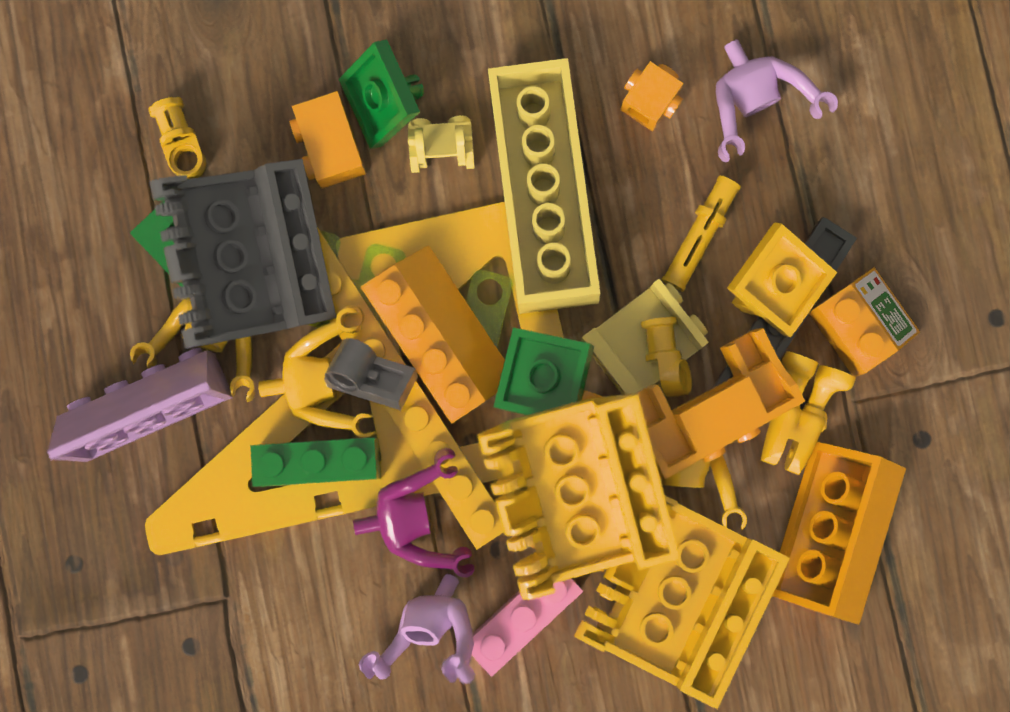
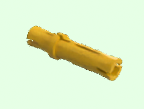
M718 176L717 182L704 205L697 207L695 211L697 218L682 242L668 271L661 279L664 283H671L675 289L682 292L686 289L690 277L702 259L718 227L723 228L727 220L724 216L737 192L741 189L738 183L725 176ZM717 202H719L717 208L715 209L713 215L711 216V214H712V212H713V210H714V208H715ZM709 219L708 224H707L706 228L704 229V226H705L707 220ZM699 238V240H698V242H697L695 248L693 249V251H692L690 257L688 258V260H687V262H686V264H685V266H684L685 260L687 259V257H688L690 251L692 250V248H693V246H694L696 240Z

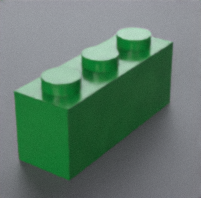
M375 437L250 445L252 487L381 479L379 439Z

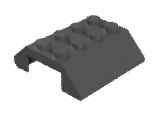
M303 159L268 163L251 171L187 179L186 175H180L149 182L153 200L165 201V203L155 205L156 215L172 216L175 227L166 228L160 234L162 242H174V245L164 247L171 283H183V287L173 289L174 299L190 298L192 310L178 315L180 325L190 323L192 325V328L182 330L185 348L215 344L336 318Z

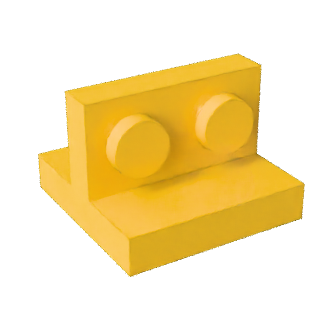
M773 223L727 289L735 295L731 303L741 312L762 317L780 334L791 338L837 272L783 224Z

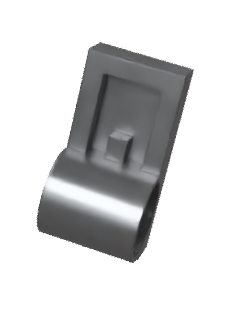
M346 338L342 341L329 365L324 380L328 388L402 410L418 375L415 368L377 357L373 349L365 343L356 339Z

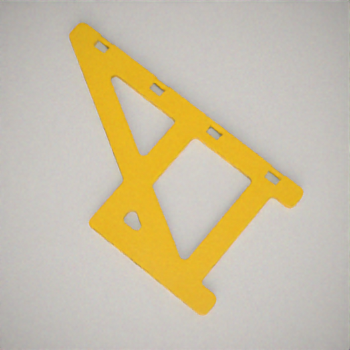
M505 202L340 238L336 243L339 261L399 354V344L361 289V286L427 245L430 246L458 290L493 258H503L507 266L520 328L564 338L557 309L519 314ZM341 343L338 344L325 357H330L331 360H333ZM337 390L336 399L326 401L315 407L328 410L345 393ZM283 394L147 518L145 530L148 545L153 553L164 555L377 507L380 489L396 480L413 475L423 470L424 467L385 406L369 401L372 415L374 416L373 420L377 439H379L381 479L287 485L261 492L252 491L249 486L252 479L250 445L292 443L312 424L293 415L286 396ZM480 443L460 447L482 483L498 480L514 473L512 463L500 469H486L484 459L494 453L483 454ZM432 481L412 493H423L424 496L440 492ZM338 492L341 505L316 509L315 496ZM216 519L219 532L195 537L194 523Z

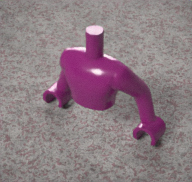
M449 448L441 449L434 457L435 464L406 478L396 480L380 489L377 498V515L353 519L355 535L380 531L387 549L394 555L422 567L454 569V572L460 577L471 576L475 570L473 564H458L460 560L472 556L469 548L459 547L452 554L437 553L422 549L411 543L423 535L431 534L424 494L412 492L439 477H454L458 472L456 466L444 468L440 464L443 460L454 458L455 452Z

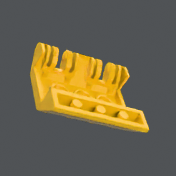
M637 393L589 398L508 420L478 434L482 453H494L484 459L486 469H500L509 463L513 465L514 473L497 480L491 485L494 495H502L495 502L504 535L513 536L506 541L508 549L510 551H521L534 545L536 552L513 566L515 575L522 576L517 580L522 599L530 600L556 593L553 583L635 561L638 569L642 570L680 559Z
M664 495L680 559L642 570L638 569L635 561L606 569L603 577L617 584V586L613 589L603 583H599L596 591L602 597L610 601L614 600L615 603L609 614L597 607L588 606L585 615L598 621V624L596 626L581 620L574 636L603 652L606 650L675 685L680 691L718 709L790 558L753 539L746 538Z

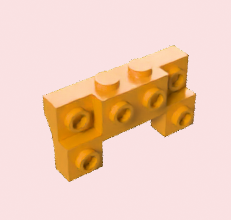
M764 328L753 329L720 347L734 377L671 411L659 385H649L636 392L639 396L658 474L661 479H667L701 459L704 462H708L720 457L726 452L724 446L735 440L741 443L756 437L761 432L760 426L805 402L797 383L789 375L776 355Z

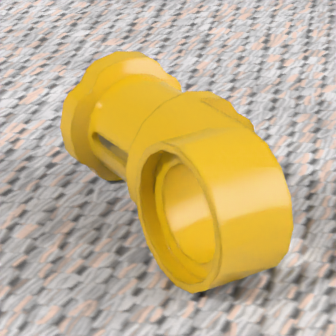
M168 97L153 103L148 110L150 116L156 118L162 135L159 139L170 169L176 176L186 175L187 179L201 177L206 169V157L200 149L194 130L187 125L182 111L184 107L182 98ZM188 151L194 152L198 158L196 166L189 171L178 169L177 159L180 154Z
M677 317L654 318L641 322V328L646 329L649 352L645 355L646 362L658 361L661 387L667 397L688 395L692 390V376L689 365L685 359H682L681 351L677 350L674 325L677 324Z

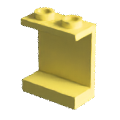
M660 279L656 280L649 289L599 327H594L580 340L594 346L592 357L621 395L635 394L660 380L658 361L646 362L645 355L649 352L646 329L641 328L642 321L662 317H677V324L674 325L677 350L681 351L682 359L685 360L709 343L704 337L708 334L707 329L696 315L693 314L689 317L680 306L683 299L671 283L664 285Z

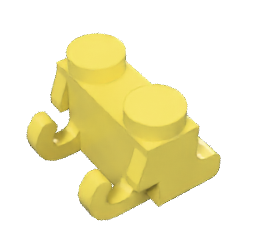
M454 116L448 120V123L432 124L429 120L423 118L414 119L409 122L408 143L412 173L420 172V168H427V158L457 156L458 166L466 165L467 169H474L471 120L468 117Z

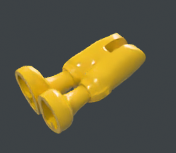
M786 351L782 358V365L797 383L803 394L808 381L815 374L818 362ZM819 365L815 374L811 395L803 410L798 405L770 421L762 449L761 461L775 466L782 456L787 440L791 439L793 442L786 457L784 469L800 475L813 452L821 432L827 428V414L824 411L827 402L835 392L851 390L856 377L832 367Z

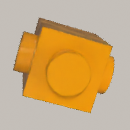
M650 61L644 71L637 68L627 81L624 89L629 92L624 98L620 110L653 132L665 115L670 119L682 103L683 98L678 96L683 83L678 80L679 76L673 69L664 64L657 66Z

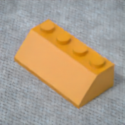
M429 245L392 265L361 286V289L451 424L497 393L505 359Z
M817 442L807 461L779 552L789 557L790 560L772 596L860 625L906 468L880 456Z

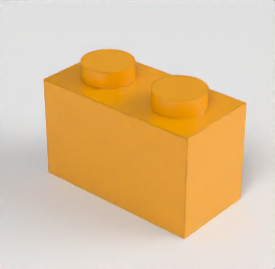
M338 91L292 106L296 119L289 120L296 142L304 141L308 156L301 159H303L304 168L309 180L316 178L317 183L323 189L366 174Z

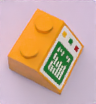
M875 267L813 308L809 313L847 369L855 377L863 375L879 365L920 333Z

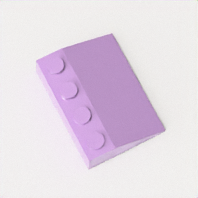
M196 348L181 354L178 357L180 362L168 368H165L164 364H160L141 373L143 379L128 384L125 380L108 386L104 389L106 395L91 401L90 397H85L68 404V412L57 416L48 448L50 459L88 462L233 398L216 355L208 350L202 352L201 348Z

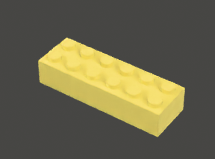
M568 58L488 68L519 314L599 304L600 287Z

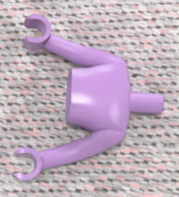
M734 40L724 47L734 68L716 83V99L724 140L718 148V156L722 161L728 162L730 160L729 154L726 151V145L728 144L735 146L740 156L745 150V143L737 134L735 105L744 117H748L777 103L781 99L777 78L792 84L811 102L810 113L813 118L820 119L822 117L819 102H825L832 113L837 109L838 100L836 96L830 92H821L810 78L797 67L774 56L748 60L739 40Z
M446 574L434 595L419 596L407 602L402 611L398 632L389 647L381 656L378 652L372 651L364 655L360 660L359 668L367 679H371L374 675L379 679H386L391 673L390 666L411 643L436 645L441 640L443 634L453 626L457 641L456 654L449 656L443 662L442 672L450 683L455 682L458 677L463 683H470L474 680L475 673L469 665L474 646L470 619L465 604L460 599L452 598L459 583L456 577Z

